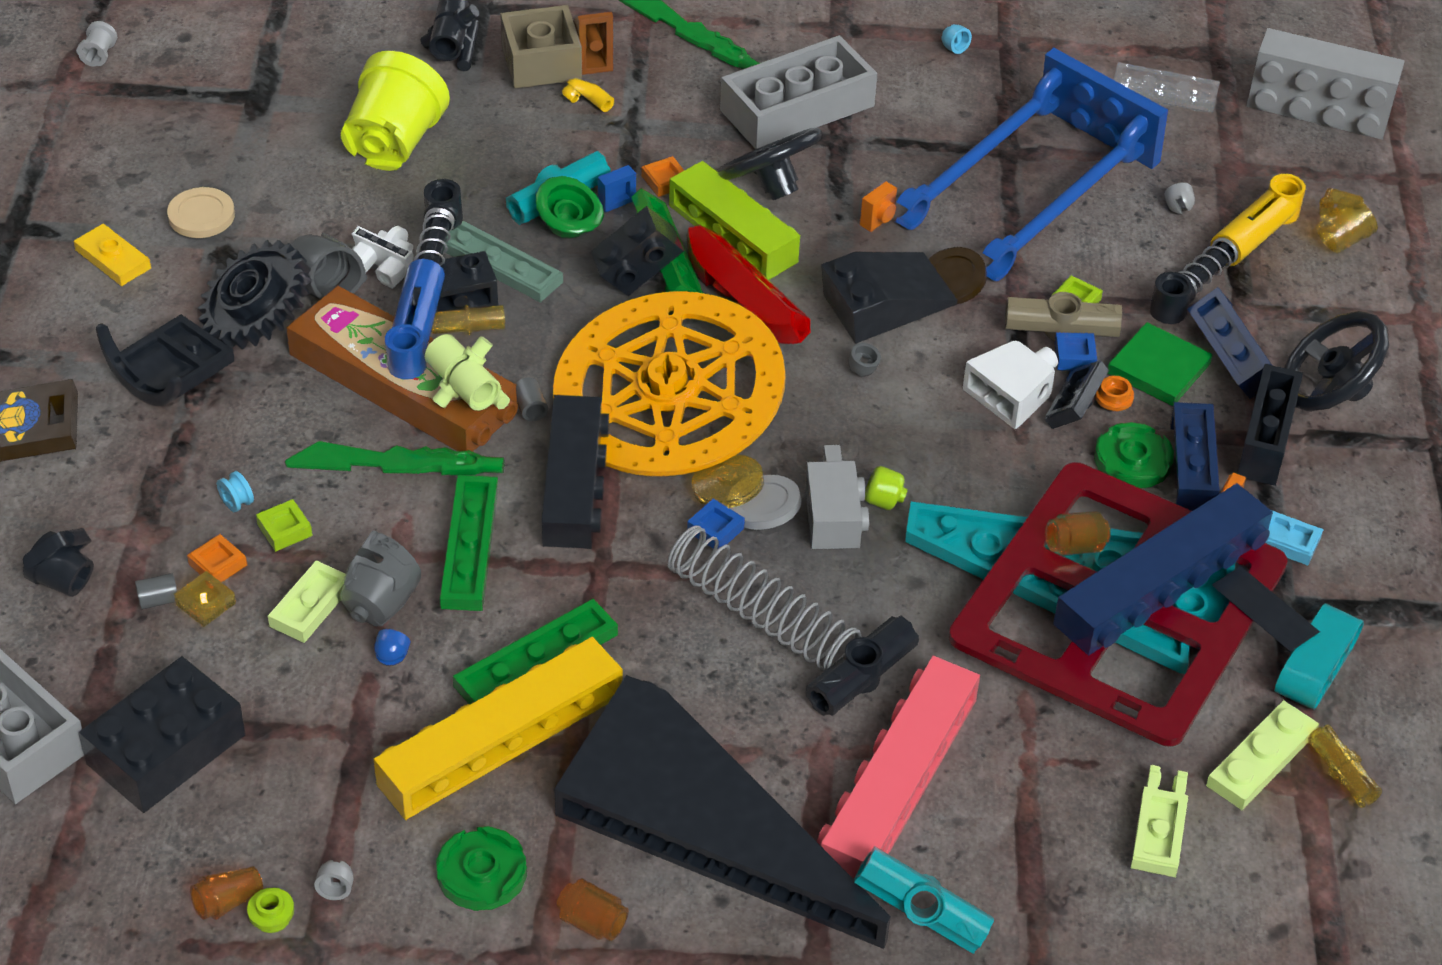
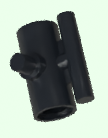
M439 0L434 25L420 39L423 47L430 49L432 55L439 60L452 61L459 57L457 67L461 71H468L471 68L479 29V22L475 19L479 16L477 7L473 4L470 5L468 0Z

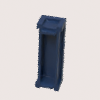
M1217 287L1187 310L1238 386L1251 399L1256 395L1255 392L1258 391L1264 364H1273L1236 313L1230 300Z
M1174 402L1170 429L1174 430L1178 485L1175 504L1194 511L1219 495L1220 492L1214 405Z

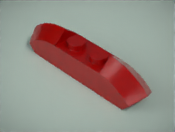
M701 225L688 228L686 236L690 261L696 274L706 286L713 284L725 296H733L737 300L736 304L751 311L764 322L778 343L798 344L811 333L810 318L724 237Z

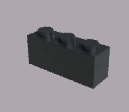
M1264 364L1237 474L1245 476L1249 480L1276 486L1303 372Z

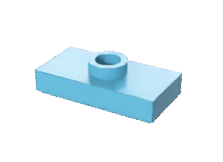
M1272 511L1273 514L1268 529L1270 535L1265 543L1283 551L1287 558L1308 566L1324 529Z

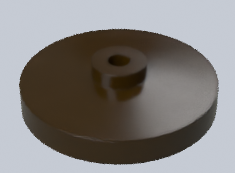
M952 247L941 250L929 258V261L956 297L957 304L971 300L984 288L987 281V269L983 258L977 252L964 247Z

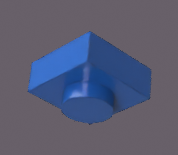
M629 165L598 177V198L603 205L605 213L633 202L631 197L636 193V172Z
M1056 332L1054 345L1055 354L1058 359L1057 370H1073L1097 361L1094 333Z
M714 498L687 521V529L693 526L704 528L706 540L710 537H717L718 548L727 545L744 530L745 518ZM699 532L698 534H696L694 537H696L697 539H699V538H700V532ZM712 540L707 545L714 549L715 541Z

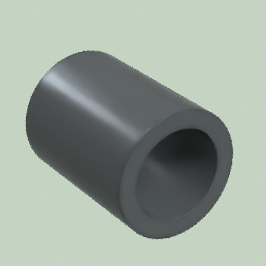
M530 377L517 381L515 383L517 404L523 418L527 421L542 419L548 412V405L538 381Z
M173 573L135 581L141 610L179 601Z

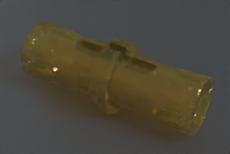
M1324 725V729L1320 726L1310 734L1308 743L1326 762V765L1329 767L1328 773L1334 780H1339L1345 786L1359 807H1365L1366 803L1369 806L1381 796L1382 789L1360 764L1362 762L1361 757L1356 751H1350L1344 745L1331 725Z

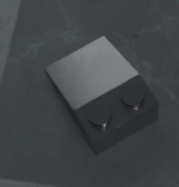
M855 251L821 264L824 297L855 344L957 305L956 297L924 252Z

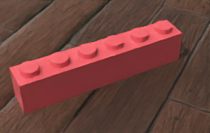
M932 656L925 670L919 668L914 674L909 688V697L907 700L901 698L896 704L891 718V727L889 730L882 729L873 747V753L875 754L870 762L863 760L855 776L854 784L856 786L851 793L847 791L843 793L836 808L835 816L837 817L832 826L825 824L817 839V843L853 879L865 857L874 846L887 854L890 853L974 706L980 674L936 656Z

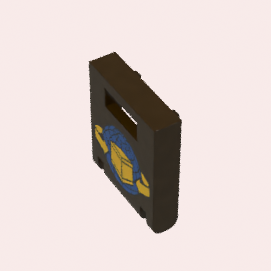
M73 379L0 391V462L76 449L78 391ZM51 403L56 415L64 414V421L62 423L50 424Z

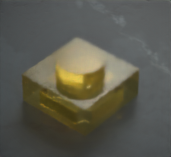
M207 571L174 594L176 605L203 627L236 604L235 593Z

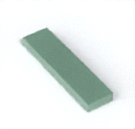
M462 221L461 225L456 229L449 231L451 238L446 242L448 247L447 254L457 257L485 251L498 281L540 303L563 283V272L465 221Z

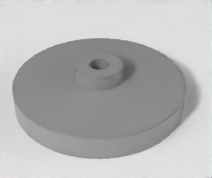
M762 475L748 479L738 485L729 497L728 506L731 510L745 518L744 528L764 530L780 526L791 520L801 507V495L797 484L791 479L780 475Z

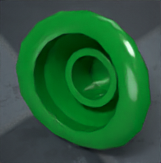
M566 176L551 177L543 182L537 191L536 208L542 220L554 234L562 238H577L586 232H591L601 224L604 218L603 205L597 195L587 185L577 179Z

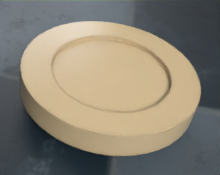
M209 187L193 188L178 194L171 200L167 209L169 224L173 230L191 238H206L225 231L235 218L234 203L230 196L221 190Z

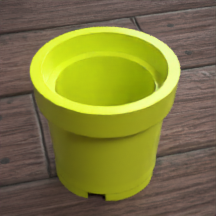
M381 51L373 54L366 61L359 77L358 94L341 130L342 142L354 157L358 152L367 158L366 165L385 171L397 170L407 161L427 129L433 127L448 108L450 95L446 83L431 66L412 55L398 51Z

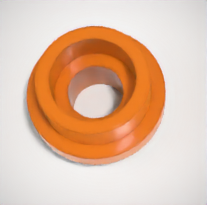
M1108 376L1102 381L1095 394V399L1100 406L1107 410L1123 411L1133 404L1134 391L1127 379L1121 376Z

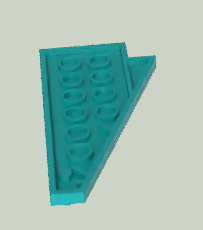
M911 501L905 542L981 579H985L1028 517ZM1061 522L1045 545V548L1098 572L1133 550L1143 533ZM1235 563L1228 569L1221 568L1212 574L1201 587H1192L1183 593L1172 606L1208 622H1217L1230 600L1215 589L1212 584L1235 570ZM1028 574L1022 578L1013 594L1055 613L1058 597L1068 590L1040 577ZM1142 625L1137 628L1133 626L1122 633L1115 642L1178 673L1186 674L1189 645L1148 626Z

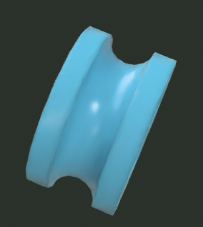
M238 471L230 473L229 480L221 478L217 480L216 485L225 505L232 512H237L241 509L242 503L245 505L253 503L254 496L244 476Z

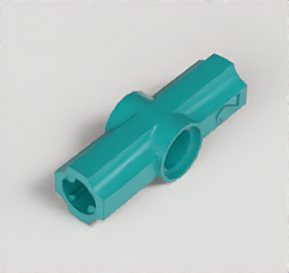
M599 151L591 153L562 169L557 165H549L538 174L535 183L506 197V207L512 219L521 225L540 216L536 208V194L540 185L547 179L566 176L579 180L591 189L598 185V177L611 172V168Z
M876 846L867 854L854 878V883L906 913L907 918L914 924L931 928L972 954L981 947L994 922V918L942 887L935 877L917 872ZM920 891H928L934 894L937 899L931 907L921 909L912 904V897Z

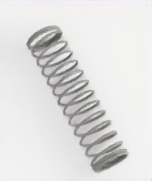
M693 526L684 531L670 551L668 557L670 571L677 573L681 578H690L693 586H702V590L707 595L714 594L718 603L727 602V607L730 611H740V616L745 620L752 619L756 628L765 627L767 635L771 637L778 636V641L781 645L791 644L792 651L796 654L804 653V658L807 662L817 661V667L821 671H826L832 666L831 663L837 650L850 635L854 634L853 639L862 637L860 630L851 627L844 631V620H838L829 628L832 620L831 611L824 612L817 618L819 612L818 603H812L804 610L806 605L805 594L798 595L792 600L794 593L792 586H787L779 592L781 586L780 578H773L767 583V570L763 569L755 574L756 565L754 561H749L742 566V553H736L730 557V546L723 545L718 548L717 537H710L706 540L705 529L701 528V526ZM700 532V538L694 552L680 566L681 558L687 545ZM714 540L715 546L711 555L693 573L695 562L704 547ZM680 548H681V551H680V553H679V555H678L677 568H675V567H674V562H675L677 553L679 552V550H680ZM727 548L724 562L717 572L705 581L711 563L720 551ZM740 557L736 571L718 589L719 581L727 566L734 558ZM752 565V571L745 584L736 594L730 597L739 575L747 566ZM690 568L689 575L682 573ZM703 571L702 583H696L693 580V576ZM765 573L759 590L749 602L743 605L748 589L760 574ZM717 577L714 591H708L705 585ZM777 581V588L773 596L756 613L763 594L772 583ZM730 584L727 599H720L717 593L724 590ZM790 590L789 597L781 611L769 621L770 614L778 599L784 592ZM743 592L739 608L732 607L730 601ZM800 598H803L802 605L794 619L782 629L784 620L792 606ZM755 601L752 616H745L743 609ZM815 606V613L811 621L795 637L800 622L807 612ZM769 607L765 618V624H758L755 621V618L761 615L763 612H765ZM782 615L778 632L771 633L768 626L777 621ZM826 615H829L828 621L820 635L808 646L810 637L818 623ZM796 622L790 641H783L781 634L790 629ZM841 623V629L836 639L833 641L831 646L824 653L821 654L822 648L830 633L834 630V628ZM809 630L803 649L796 650L794 643ZM822 639L816 658H809L807 651ZM825 657L824 664L822 667L820 664V659Z

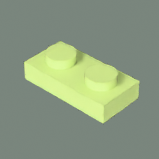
M316 560L268 615L269 627L305 643L341 601L340 593L346 574Z

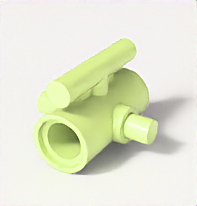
M444 334L429 344L424 356L425 361L443 378L439 383L441 388L433 397L435 403L446 408L453 397L458 398L460 396L473 410H483L492 404L498 409H504L508 406L510 398L501 390L500 383L483 367V364L487 361L485 355L493 346L487 339L480 336L472 347L467 346L465 349L452 335Z

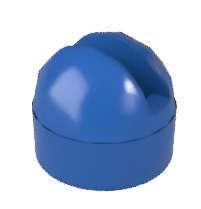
M391 629L380 630L374 643L375 655L382 664L387 666L397 665L406 657L411 641L405 634Z

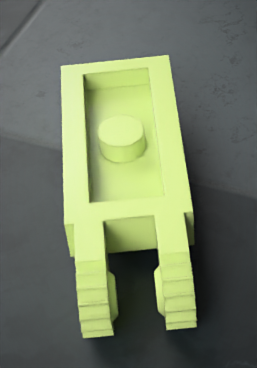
M1150 765L1146 787L1144 786L1141 798L1131 868L1176 878L1188 795H1185L1188 772L1178 770L1173 780L1172 790L1174 792L1158 789L1161 781L1160 766Z

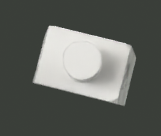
M1011 341L966 362L963 390L1012 428L1017 429L1049 398L1052 392L1054 368L1058 364L1057 356L1048 347H1043L1034 353L1021 342Z

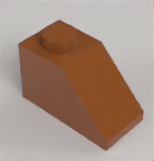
M612 12L577 16L573 22L582 46V75L613 71Z

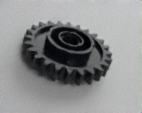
M266 240L261 248L254 243L248 253L240 250L237 260L234 261L228 258L226 260V269H217L215 271L218 278L207 282L211 290L201 294V298L205 303L198 307V310L202 313L198 319L204 325L202 328L231 349L237 345L242 350L249 341L254 346H257L262 336L270 340L274 329L283 331V322L295 319V316L292 314L293 310L303 308L304 304L300 301V298L310 293L305 286L312 282V279L308 276L311 268L306 264L307 260L290 243L284 245L280 240H277L272 245Z

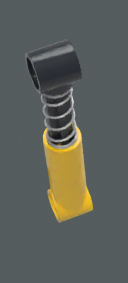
M1278 174L1274 176L1269 183L1268 190L1212 238L1211 246L1207 247L1201 255L1196 256L1193 263L1187 264L1183 271L1160 274L1155 280L1150 304L1152 317L1164 324L1180 323L1185 319L1188 306L1194 301L1197 292L1202 291L1203 284L1212 282L1213 275H1220L1223 267L1235 266L1283 224L1295 222L1299 217L1306 190L1303 180L1292 174Z

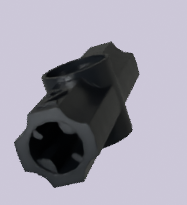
M901 615L899 617L891 616L867 637L851 640L846 645L845 655L806 686V697L810 700L813 709L822 716H833L857 695L874 691L879 686L881 675L918 645L919 635L915 632L912 623Z

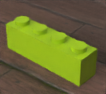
M703 160L670 178L669 206L694 226L701 225L720 234L768 280L799 262L800 234L773 215L769 209L748 196L744 190L739 189L729 180L721 178L718 172Z

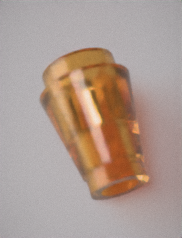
M250 866L248 868L200 876L198 883L190 886V896L200 918L205 920L212 917L217 920L262 890L263 882L258 870L254 866Z

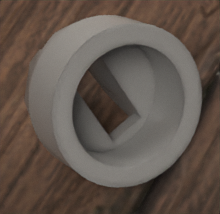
M1188 183L1174 184L1168 187L1164 193L1168 208L1179 215L1183 214L1182 210L1187 209L1190 211L1195 204L1193 188Z
M333 860L325 862L317 872L314 884L315 890L319 895L329 900L346 898L350 894L353 884L352 869L344 861H340V863L333 862ZM333 878L339 879L340 882H333Z

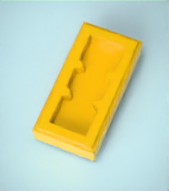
M104 223L74 240L75 251L120 286L125 285L151 269L150 259Z

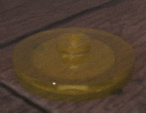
M738 454L713 467L695 472L692 478L694 496L701 504L706 505L714 498L728 508L737 507L749 502L760 493L764 485L761 465L751 457Z

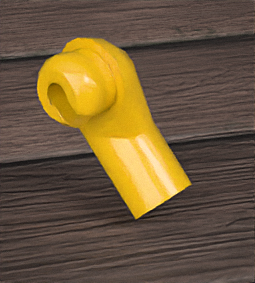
M573 78L568 80V85L562 89V95L572 103H576L582 95L603 112L609 111L614 105V98L602 88L581 79Z

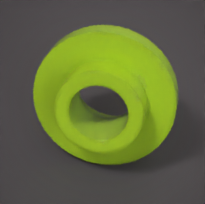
M280 888L262 889L255 893L248 902V918L255 927L263 932H279L289 924L294 915L293 899L289 893ZM268 906H277L271 910L264 909Z

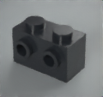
M646 206L607 239L603 240L591 253L600 276L629 296L683 253L684 249L674 226Z
M485 251L445 259L444 264L441 265L445 277L434 321L498 308L497 278Z

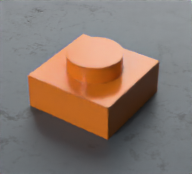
M886 181L862 198L860 226L872 232L881 224L887 223L893 218L897 209V187Z

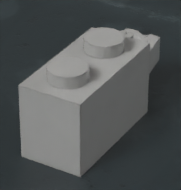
M824 445L825 455L823 456V462H807L805 495L811 549L860 548L862 531L869 530L868 507H861L860 501L865 500L864 477H857L855 461H842L840 445Z

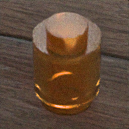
M1098 511L1059 514L1055 519H1050L1047 522L1045 537L1049 549L1052 552H1059L1061 555L1101 552L1105 548L1106 543H1108L1111 534L1108 521Z
M583 878L577 880L574 884L568 883L561 891L557 900V907L560 908V919L597 940L605 938L613 941L623 929L629 914V909L621 904L620 898Z

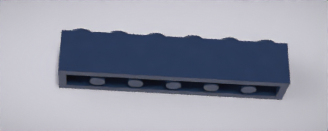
M1238 483L1234 484L1059 596L1053 625L1088 656L1103 646L1105 648L1111 646L1122 633L1133 626L1136 628L1142 626L1151 614L1162 607L1168 608L1172 606L1183 593L1192 587H1201L1212 574L1221 568L1228 569L1241 555L1250 549H1259L1270 535L1268 529L1273 512Z

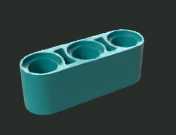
M1326 603L1323 604L1311 623L1320 632L1293 651L1282 669L1274 689L1276 693L1312 710L1317 708L1355 646L1364 625L1363 620Z

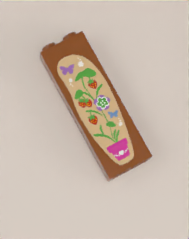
M340 286L335 287L286 327L291 356L456 451L470 450L473 452L479 446L485 445L491 435L504 423H509L517 413L516 384L486 367L484 368L500 383L501 390L510 398V403L504 409H498L492 404L483 410H473L460 396L458 398L453 397L446 408L439 406L433 401V397L441 388L439 383L443 378L428 363L424 373L414 379L403 380L391 375L387 364L385 335L392 328L395 317ZM432 337L429 338L428 346L434 340Z

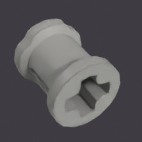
M95 21L88 26L86 31L87 38L79 43L76 50L80 60L92 67L102 66L106 63L108 58L107 51L115 45L118 38L117 32L111 25L102 21Z

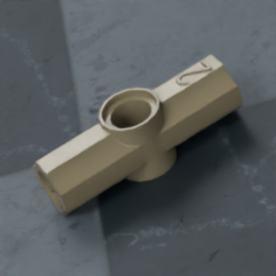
M1069 292L1055 293L1049 300L1007 297L1005 329L1045 332L1048 338L1054 341L1056 332L1094 333L1095 336L1109 337L1120 336L1122 305L1082 302L1078 296Z

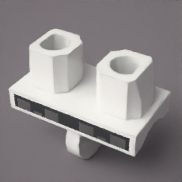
M358 226L352 233L355 242L352 250L362 259L365 273L373 264L378 265L379 267L375 271L377 279L382 284L393 289L405 278L408 265L413 261V244L407 242V230L400 226H395L389 232L381 230L377 235Z

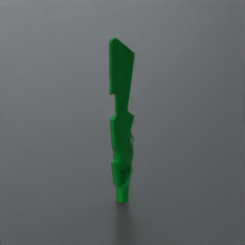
M619 0L655 23L659 20L676 29L675 35L710 51L712 56L734 67L746 69L760 64L747 54L745 48L735 45L730 38L720 36V32L707 30L702 22H687L662 0Z
M318 441L286 459L285 464L288 468L351 471V465L379 467L383 473L419 474L440 472L442 475H477L484 472L504 473L505 459L504 457L481 456L470 450L454 451L446 447L430 449L425 446L417 450H410L396 445L383 453Z

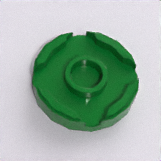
M1133 422L1120 423L1109 427L1108 432L1103 435L1101 434L1097 438L1094 461L1097 469L1103 473L1138 488H1149L1163 482L1170 474L1174 450L1171 442L1164 435L1162 439L1159 435L1155 434L1156 429L1145 424Z
M489 826L477 827V831L466 833L463 830L454 834L442 845L436 859L437 882L444 896L457 906L474 911L493 910L509 903L521 892L527 878L526 856L519 841L506 831Z

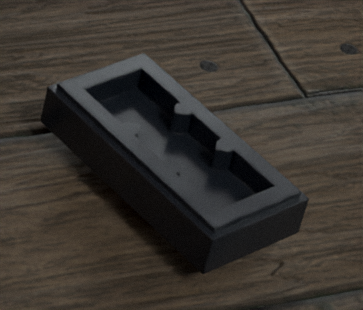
M1095 361L1071 370L1044 419L1051 429L1082 419L1086 410L1094 403V396L1109 371L1102 361Z

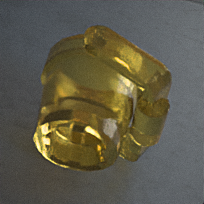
M1328 188L1324 197L1320 199L1319 215L1322 220L1317 224L1316 229L1323 243L1331 251L1337 254L1377 232V221L1361 196Z

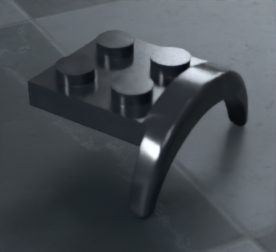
M182 314L121 352L116 346L108 326L103 323L96 326L99 345L115 377L134 396L153 406H164L174 401L234 362L233 349Z

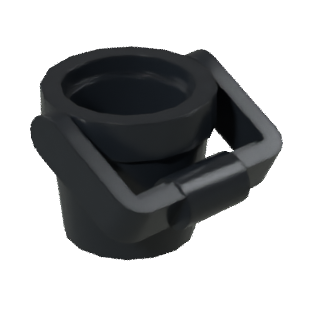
M79 528L57 533L53 531L45 533L22 559L24 578L70 597L77 595L89 581L94 568L93 561L80 552L81 549L92 541L85 529Z

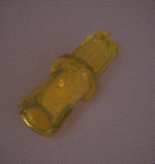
M465 305V310L436 312L431 333L467 331V335H471L473 331L505 329L504 307L499 305L469 308V305Z

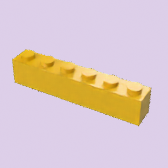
M593 636L580 644L571 645L555 658L544 664L535 665L521 677L508 684L496 687L490 694L472 704L460 707L454 714L435 725L424 727L417 735L401 744L385 749L379 756L374 758L376 785L400 815L407 820L606 706L623 681V669Z

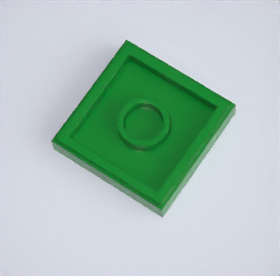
M1146 322L1108 364L1109 371L1107 374L1121 376L1127 379L1133 387L1173 406L1174 402H1178L1209 367L1213 354Z

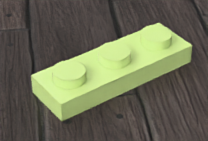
M1283 700L1209 775L1206 786L1243 810L1316 735L1319 723Z

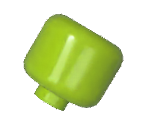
M877 466L867 483L865 501L885 510L893 509L897 502L903 503L908 491L907 488L903 487L905 482L904 476L886 467Z

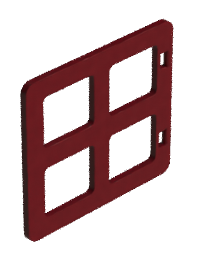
M1069 463L1062 468L950 627L949 641L959 651L1163 746H1176L1183 741L1255 622L1231 601L1217 622H1208L1177 607L1170 606L1168 608H1160L1151 614L1149 619L1143 624L1192 646L1199 652L1164 707H1155L1091 676V673L1108 647L1105 648L1103 646L1088 656L1074 642H1071L1062 657L1052 659L989 629V626L1025 575L1032 574L1066 590H1070L1097 573V571L1045 548V545L1078 498L1088 497L1145 522L1148 527L1134 548L1192 512L1083 463ZM1264 543L1257 550L1250 549L1236 561V563L1248 568L1249 573L1272 592L1284 574L1288 562L1287 556L1283 551L1267 543ZM997 647H1001L1018 655L1016 662H1013L994 653ZM1119 702L1139 713L1135 719L1114 709V706Z

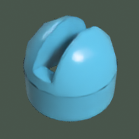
M953 24L943 30L941 39L943 45L955 54H961L969 47L972 35L969 29Z

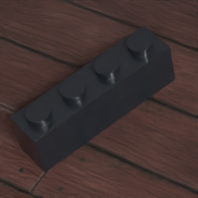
M554 395L542 512L543 547L592 549L593 533L601 532L602 509L595 508L596 500H603L604 476H598V468L606 469L607 445L600 443L601 437L609 436V413H602V397Z

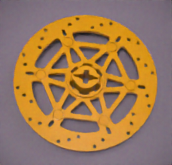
M673 291L655 293L631 299L612 307L594 318L576 334L558 362L553 383V398L554 395L583 396L584 379L589 366L595 364L603 367L602 413H609V424L615 422L655 438V445L653 447H643L624 442L610 434L608 437H601L600 444L607 445L606 466L635 475H683L713 467L730 459L751 445L765 431L775 417L782 402L786 380L785 364L781 348L771 330L761 319L741 305L715 295L698 292ZM687 318L706 321L724 328L732 333L734 337L723 342L684 327L682 322ZM649 321H660L658 328L617 348L607 345L616 336L630 328ZM668 338L675 339L677 352H664ZM688 339L709 348L687 355L683 340ZM657 341L652 357L631 353ZM745 356L752 357L756 370L754 389L751 397L748 399L735 395V363L738 359ZM719 357L705 368H700L698 365L700 362ZM619 362L639 365L641 367L637 372H633ZM727 368L726 389L719 388L707 379L721 369ZM613 374H618L631 384L617 394L611 395ZM650 382L651 391L646 383ZM701 391H705L720 401L699 398L698 395ZM633 395H638L640 398L638 401L617 407ZM686 407L707 411L683 424L681 423ZM652 409L655 424L649 425L628 415ZM662 411H674L669 427L663 425ZM722 416L733 419L729 425L708 438L688 445H679L680 437ZM668 450V451H669V454H668V455H664L665 451Z

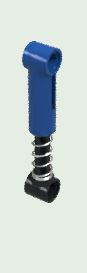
M449 179L431 181L424 188L423 231L420 234V243L416 250L417 255L414 261L408 265L393 325L385 335L388 370L391 375L403 380L419 377L427 368L424 356L445 277L444 270L441 267L445 262L442 254L448 250L446 242L451 238L449 231L459 227L463 221L461 188L458 183Z

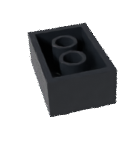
M181 656L78 733L86 765L144 814L245 736L240 702Z

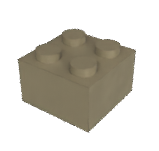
M568 5L500 13L502 49L514 88L566 83L573 78L582 80V46Z

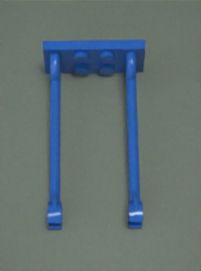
M1052 48L1045 54L1043 77L1036 85L1032 99L929 185L923 184L917 189L912 187L905 190L896 202L907 208L908 211L903 216L897 217L895 222L908 230L918 227L926 217L930 203L934 198L1034 114L1046 116L1052 113L1113 147L1114 149L1014 236L1008 235L1003 240L996 238L986 246L983 254L994 260L986 267L987 277L994 281H999L1009 272L1014 264L1017 252L1120 161L1122 163H1132L1136 160L1150 169H1153L1161 162L1168 109L1058 49Z

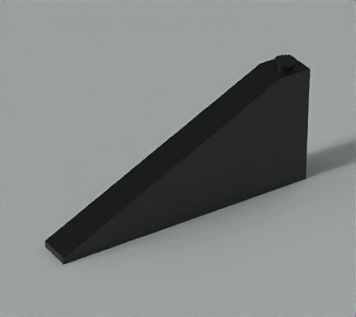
M626 675L555 787V815L884 949L888 940L891 916L861 886L854 883V879L666 690L657 687L652 682L641 681Z

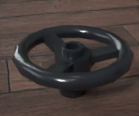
M809 128L740 156L724 164L716 171L725 180H733L753 172L758 175L765 193H769L772 200L779 199L799 189L796 181L799 179L790 156L819 142L823 136L822 131L818 128Z
M1362 311L1339 314L1318 325L1299 342L1289 355L1284 368L1299 371L1304 360L1310 355L1319 362L1318 372L1323 378L1310 396L1301 394L1299 391L1295 408L1308 412L1325 410L1347 400H1361L1368 395L1373 387L1372 378L1382 367L1389 349L1388 328L1377 315ZM1360 326L1371 331L1369 335L1351 349L1347 346L1328 349L1321 344L1327 337L1346 328ZM1369 354L1368 359L1363 364L1361 362V359Z

